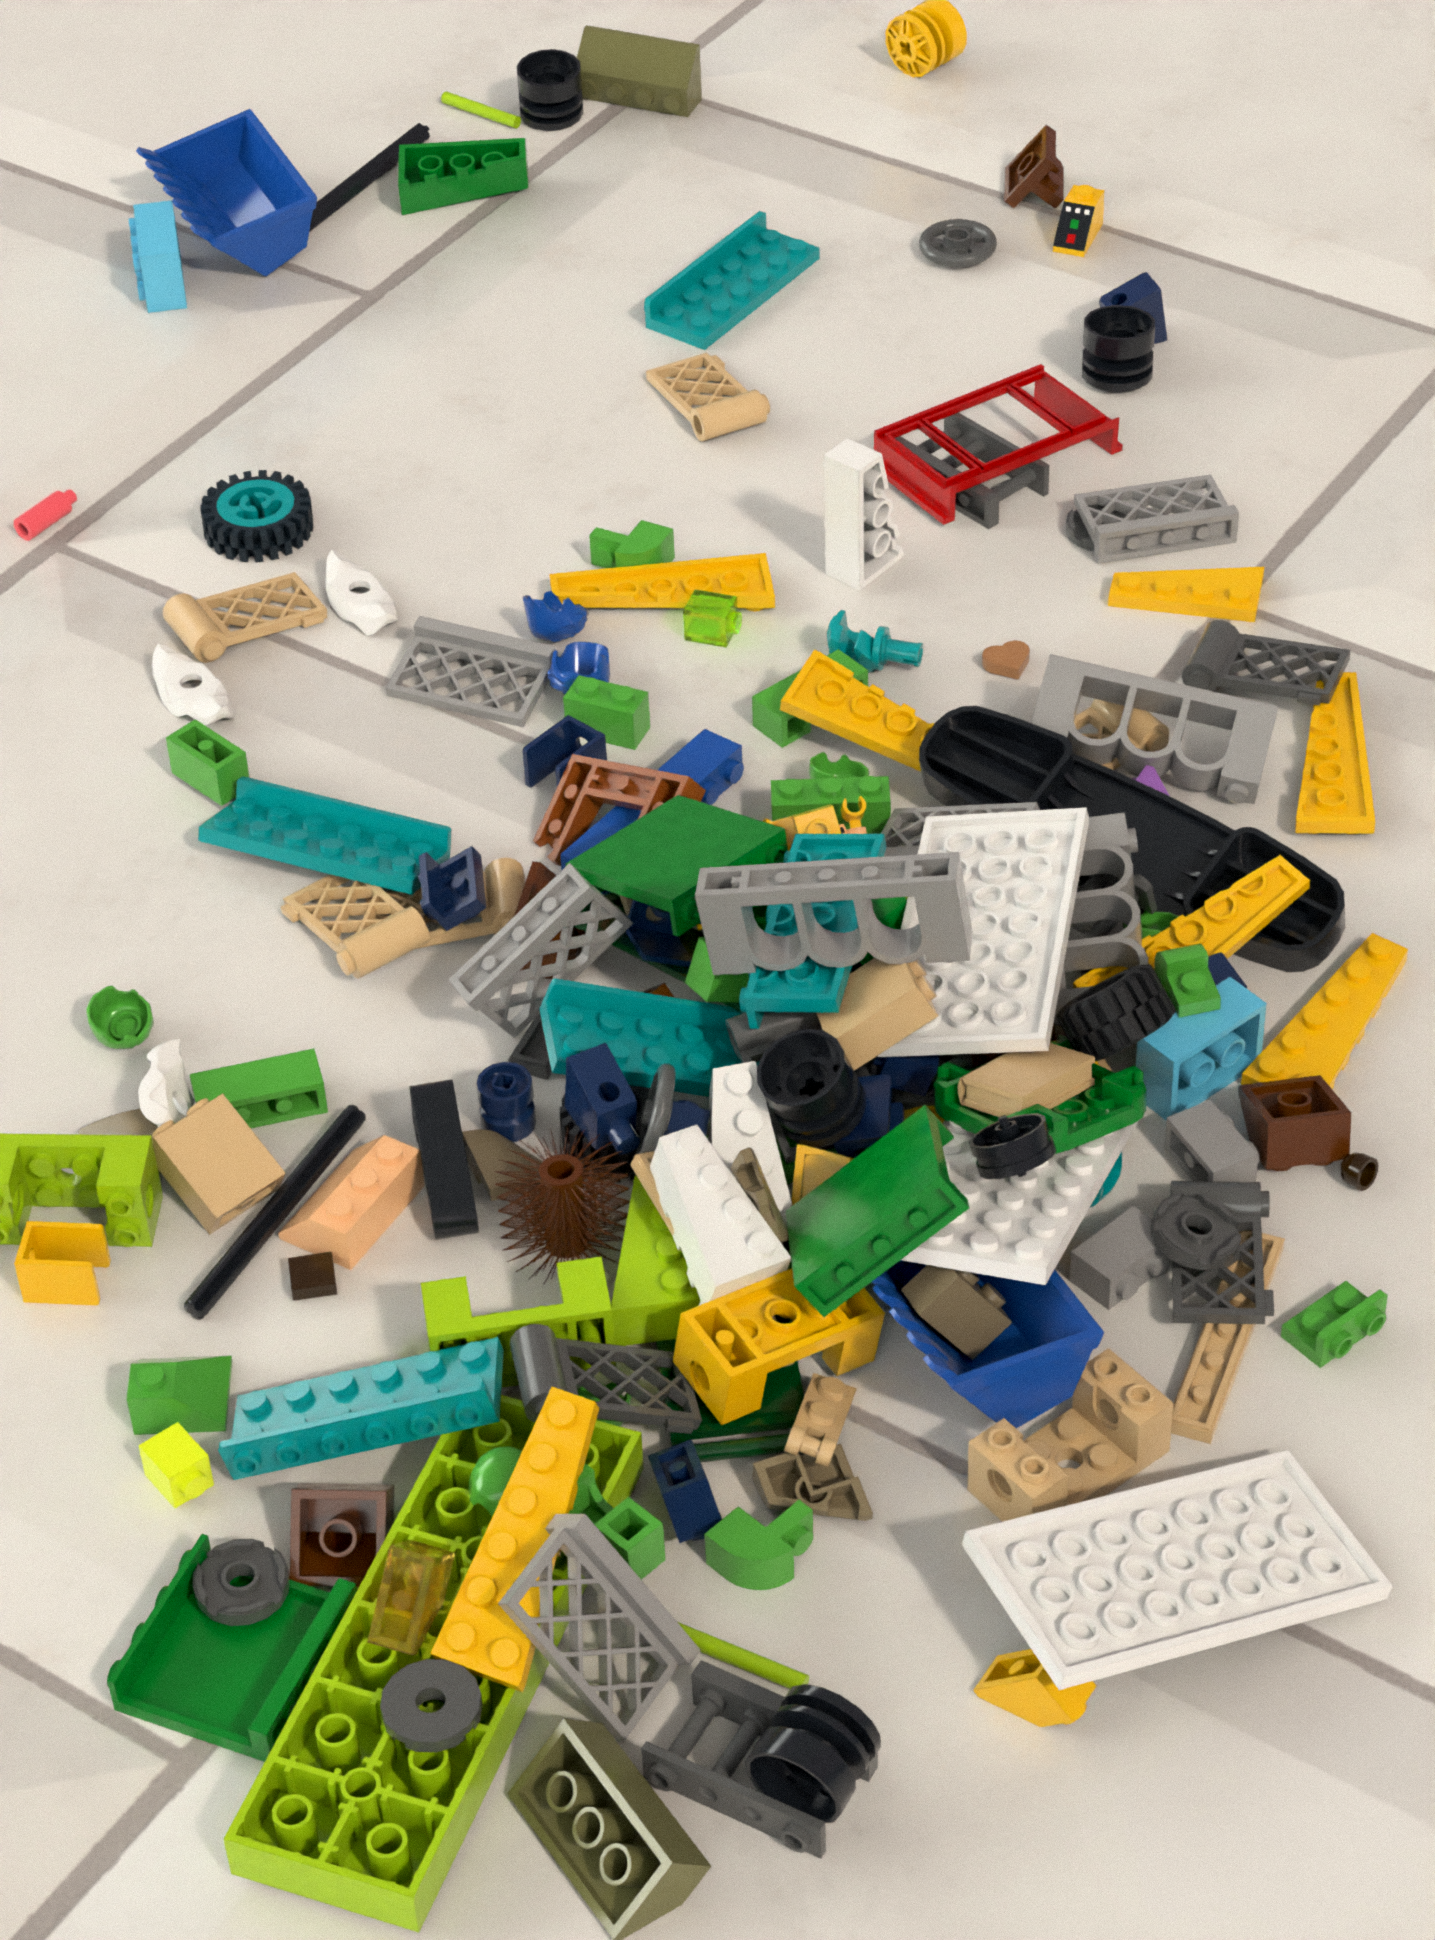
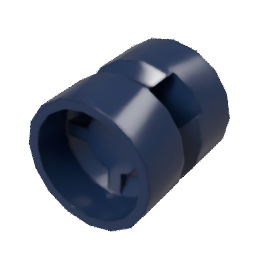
M513 1062L496 1063L485 1068L478 1075L476 1083L482 1130L497 1132L512 1142H518L528 1137L536 1125L533 1083L530 1072L524 1066Z

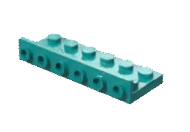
M759 211L645 299L646 328L706 350L819 260L820 248L803 240L783 235L776 230L767 229L766 213Z
M242 776L237 780L236 800L199 826L198 841L412 895L421 888L418 879V873L420 872L419 856L427 852L439 865L450 859L452 830L449 826Z
M795 834L791 850L786 851L784 854V863L884 857L887 848L885 835ZM853 900L811 902L815 919L824 929L836 933H846L858 928ZM793 904L768 905L766 912L767 925L764 932L783 937L794 935L798 932ZM809 956L794 969L785 971L766 970L756 966V972L749 973L747 987L741 988L739 997L740 1010L742 1013L747 1014L750 1029L760 1028L764 1012L839 1013L852 966L843 968L827 967L815 962Z
M555 978L551 981L539 1008L551 1071L555 1074L566 1075L567 1057L606 1043L629 1085L650 1088L658 1067L661 1064L669 1063L676 1071L674 1092L709 1097L713 1069L742 1063L731 1045L725 1019L743 1013L730 1006Z
M495 1337L237 1395L231 1439L219 1442L218 1452L233 1480L499 1422L504 1349L499 1338Z

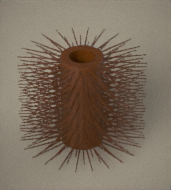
M568 1127L563 1154L561 1137L560 1154L558 1155L552 1134L553 1156L547 1144L548 1151L541 1143L547 1159H544L542 1154L540 1153L539 1155L533 1148L531 1150L543 1160L542 1163L531 1159L530 1156L526 1157L522 1153L519 1154L516 1151H512L524 1157L536 1167L500 1160L519 1167L526 1172L495 1171L517 1179L495 1183L496 1186L511 1190L496 1197L500 1200L511 1202V1204L499 1209L498 1212L513 1216L499 1225L515 1229L501 1238L522 1239L502 1251L530 1247L519 1256L509 1260L512 1261L542 1250L533 1260L519 1270L526 1266L528 1267L532 1262L534 1263L537 1259L550 1252L551 1254L546 1261L537 1269V1271H540L544 1266V1270L549 1259L552 1257L551 1266L554 1256L557 1257L546 1280L553 1268L554 1275L559 1258H561L560 1262H562V1258H564L563 1262H565L566 1258L567 1261H569V1258L573 1261L574 1257L575 1259L576 1257L577 1259H583L581 1254H584L586 1258H591L585 1252L586 1250H589L591 1254L594 1252L598 1256L601 1255L607 1261L611 1260L614 1263H619L601 1254L592 1246L621 1252V1250L611 1247L602 1241H623V1238L611 1233L625 1231V1226L616 1222L626 1219L628 1213L618 1211L617 1209L630 1203L628 1200L615 1197L628 1191L629 1187L614 1184L626 1178L628 1174L609 1173L627 1162L599 1166L619 1152L588 1162L605 1147L603 1146L582 1160H579V1157L591 1143L589 1142L584 1150L582 1148L580 1153L574 1157L571 1155L580 1140L579 1138L574 1147L575 1138L570 1155H568L569 1142L567 1154H565ZM595 1161H598V1162H596V1163H594V1164H592V1165H590V1166H588V1167H586V1168H583V1167H584L585 1165H587V1164H590V1163H593V1162H595ZM605 1166H611V1167H607V1168H603V1169H599V1170H595V1171H594L595 1168H600V1167H605ZM526 1167H531V1168H535V1169H539V1170H538V1171H535V1170H532V1169H529V1168H526ZM604 1169H608V1170H605V1171H602V1172H599V1173H593V1172L601 1171V1170H604ZM511 1173H529V1174H531V1175H521V1174H511ZM604 1177H614V1178H608V1179H601V1178H604ZM520 1183H525V1184H527V1185H504V1184H520ZM519 1210H522V1211H520V1212H503V1211H519ZM602 1228H623V1229H606V1230H603ZM596 1237H599V1238H608V1239H618V1240H600V1239H597ZM590 1242H593V1243H596V1244H599V1245H603V1246H598V1245L590 1244ZM546 1244V1246H545L544 1248H541V1249H538V1250H536V1251L530 1252V1251L535 1250V1249H537V1248H539V1247H541V1246H543V1245Z

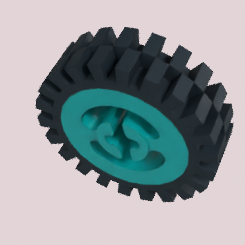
M259 470L258 476L252 477L251 471L243 472V479H239L236 474L229 476V484L221 479L216 482L217 489L210 487L207 490L208 496H203L200 511L205 540H207L210 548H215L217 554L222 555L225 552L227 559L234 560L239 554L240 562H248L250 556H255L256 563L264 562L263 555H269L271 561L279 559V551L287 556L293 553L292 546L300 549L303 546V540L308 541L311 537L310 532H313V514L309 491L307 488H304V484L300 480L294 482V477L289 474L283 479L281 472L274 471L271 477H267V470Z

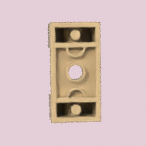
M1108 1348L1087 1362L1073 1393L1072 1408L1023 1440V1434L1003 1418L968 1442L967 1490L1002 1522L1106 1496L1170 1451L1173 1402ZM1063 1460H1074L1081 1466L1076 1469L1062 1468L1058 1463Z

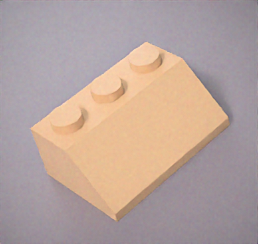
M386 1135L352 1150L278 1232L279 1239L313 1254L332 1252L335 1264L352 1270L425 1186L420 1150Z

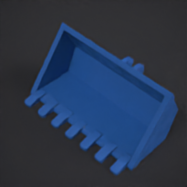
M251 109L154 151L141 147L137 148L136 152L147 160L145 162L146 166L156 172L154 174L155 179L165 185L163 187L164 192L174 198L172 200L174 206L183 211L181 213L183 219L192 224L190 229L193 233L207 240L216 249L228 254L260 274L268 276L307 247L312 212L316 209L317 196Z
M900 1260L872 1281L875 1284L872 1288L874 1292L891 1307L889 1313L901 1326L909 1331L905 1334L907 1338L925 1354L923 1360L928 1367L943 1378L951 1389L968 1400L994 1422L997 1423L1005 1418L1016 1429L1072 1397L1093 1349L1098 1348L1105 1333L1055 1269L1046 1285L977 1274L980 1278L977 1283L980 1286H983L986 1282L990 1283L1006 1300L1002 1309L1012 1323L972 1360L921 1318L901 1291L926 1266L925 1264Z

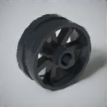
M1038 1113L1022 1114L1009 1118L1006 1115L998 1118V1122L981 1129L968 1141L972 1154L977 1159L976 1165L980 1177L985 1179H1002L1018 1175V1177L1025 1176L1027 1171L1044 1164L1057 1151L1052 1136L1048 1134L1049 1127L1045 1115Z

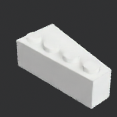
M846 438L836 447L829 450L824 455L823 496L825 499L824 555L826 575L860 591L904 557L903 547L896 543V539L900 536L898 525L891 521L890 514L894 511L893 501L886 498L889 484L882 454Z
M756 1061L714 1068L709 1088V1110L711 1112L708 1141L731 1173L730 1167L739 1151L748 1147L754 1150L787 1227L785 1211L793 1205L766 1099L757 1084Z
M696 1124L659 1137L650 1169L660 1196L659 1201L665 1217H670L674 1228L673 1239L678 1251L682 1250L688 1266L686 1274L692 1288L696 1287L699 1295V1305L786 1271L790 1264L791 1256L699 1126Z

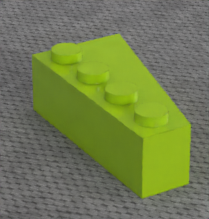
M637 1176L634 1177L611 1302L615 1345L619 1346L676 1339L680 1314L699 1306L700 1303L696 1287H691L686 1274L688 1266L681 1250L678 1251L671 1232Z

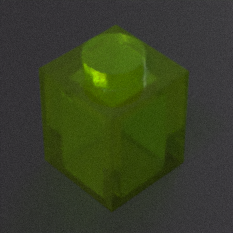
M695 589L683 610L684 640L727 648L733 634L739 633L742 624V613L737 612V596Z

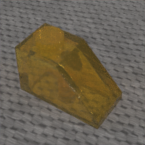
M413 1540L389 1546L368 1643L409 1655L417 1654L445 1600L455 1552Z

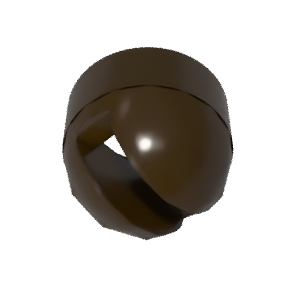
M1354 1152L1349 1154L1341 1162V1176L1350 1186L1364 1191L1372 1185L1377 1176L1378 1161L1364 1153Z

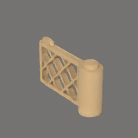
M706 352L646 371L647 381L691 422L693 431L701 442L764 423L767 420V414L770 413V404L766 395L760 394L756 389L746 390L725 370V363L716 355L710 356ZM702 366H705V367H706L705 370H703V369H696V368H699V367H702ZM685 379H695L698 381H688ZM708 381H715V382H721V383H720V384H718V383H708ZM677 390L690 391V393L677 392ZM700 393H710L713 395H702ZM692 404H694V405H702V406H699V407H696V408H692V407H691Z
M293 572L197 600L186 593L177 594L166 602L163 608V617L191 653L199 661L207 663L217 660L222 656L228 646L301 625L305 628L323 623L324 619L327 618V608L301 578ZM288 587H293L295 590L294 593L278 591ZM254 597L262 599L261 603H258L253 601H247L246 599ZM271 601L286 603L287 605L284 608L269 604ZM295 606H301L311 609L306 611L295 610L294 608ZM217 607L229 608L228 612H222L212 609ZM238 610L251 612L254 614L252 617H249L244 615H238L236 613L238 612ZM267 615L277 617V619L265 620L261 619V617ZM231 624L245 628L231 632L228 626Z
M1094 699L1091 707L1076 715L1074 721L1076 729L1079 730L1090 723L1098 729V734L1081 733L1082 735L1091 739L1107 738L1115 733L1119 727L1124 705ZM1134 708L1127 732L1130 742L1136 748L1143 751L1155 752L1164 749L1169 742V728L1148 711ZM1117 757L1110 763L1103 764V766L1112 770L1121 766Z
M499 858L489 863L483 872L486 909L477 915L482 918V921L471 924L460 923L448 931L440 926L435 931L429 932L430 942L418 948L496 934L514 917L525 885L524 869L521 863L512 858ZM421 888L412 895L395 890L385 891L405 909L410 906L414 907L422 916L425 924L432 921L424 914L421 905L418 904L422 899ZM366 898V903H370L372 898ZM392 914L376 915L374 919H384Z
M331 874L283 898L285 905L280 907L282 913L294 923L300 920L337 953L336 958L342 971L346 975L352 974L357 979L430 942L428 928L422 916L414 907L410 906L405 909L379 886L352 880V887H338L351 879ZM372 898L370 903H355L357 899ZM346 899L344 904H329L330 900ZM311 900H319L318 904L303 905ZM392 914L384 919H374L376 915ZM364 915L363 920H348L349 916ZM323 916H338L336 921H321ZM357 932L344 940L339 938L341 933Z

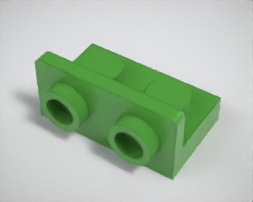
M1344 1281L1282 1324L1281 1337L1321 1368L1334 1358H1342L1355 1343L1367 1335L1372 1336L1383 1327L1386 1321L1385 1312L1388 1295L1379 1289L1367 1297L1349 1282Z

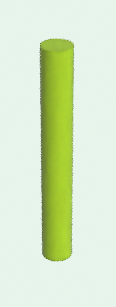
M447 91L441 96V101L444 104L515 129L521 124L519 116Z
M678 1622L703 1654L789 1689L793 1686L809 1683L810 1676L808 1674Z

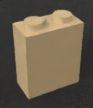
M873 958L850 973L839 1013H816L823 1031L839 1041L854 1071L938 1017L931 1001L937 995L926 979L927 973L919 959L900 965L885 963Z
M223 1093L211 1101L207 1098L198 1101L187 1111L185 1118L177 1123L169 1120L159 1126L152 1134L158 1170L209 1235L276 1192L286 1174Z

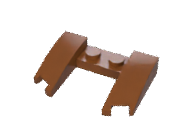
M572 754L533 841L539 847L549 844L554 850L547 857L555 865L561 866L560 854L588 830L603 803L640 810L639 819L677 795L701 802L706 790L689 776Z

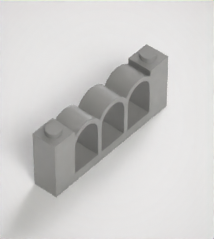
M1050 654L1031 723L1064 735L1071 742L1074 754L1100 765L1110 763L1117 757L1120 765L1128 773L1137 777L1146 765L1154 767L1158 776L1164 775L1170 770L1173 777L1182 786L1201 791L1218 787L1217 796L1225 797L1234 803L1246 802L1255 804L1278 706ZM1081 696L1124 705L1120 725L1115 733L1107 738L1091 739L1082 735L1076 729L1074 721ZM1134 708L1178 718L1174 736L1168 746L1162 750L1150 752L1136 748L1130 742L1127 732ZM1187 720L1232 730L1227 751L1220 760L1211 764H1198L1184 755L1181 741Z
M1125 813L1089 817L1080 876L1110 874L1118 877L1120 881L1107 888L1077 892L1071 924L1099 920H1118L1125 923L1127 927L1113 935L1068 941L1054 1017L1056 1040L1059 1034L1066 1036L1056 1018L1060 1009L1066 1003L1093 987L1067 989L1064 972L1111 966L1131 968L1136 965L1149 964L1145 949L1141 946V911L1137 901L1134 899L1135 883L1131 853L1138 852L1135 828L1127 829Z
M959 852L700 868L695 899L713 975L755 973L756 966L766 970L785 971L794 969L803 963L807 956L824 966L843 968L858 963L864 959L867 952L885 963L900 965L914 962L924 956V954L926 963L970 961L973 931ZM914 896L919 924L913 928L904 930L892 929L883 925L876 918L871 899ZM853 900L858 928L854 931L836 933L824 929L817 923L811 902ZM793 904L798 932L785 937L774 936L764 932L754 919L752 906Z

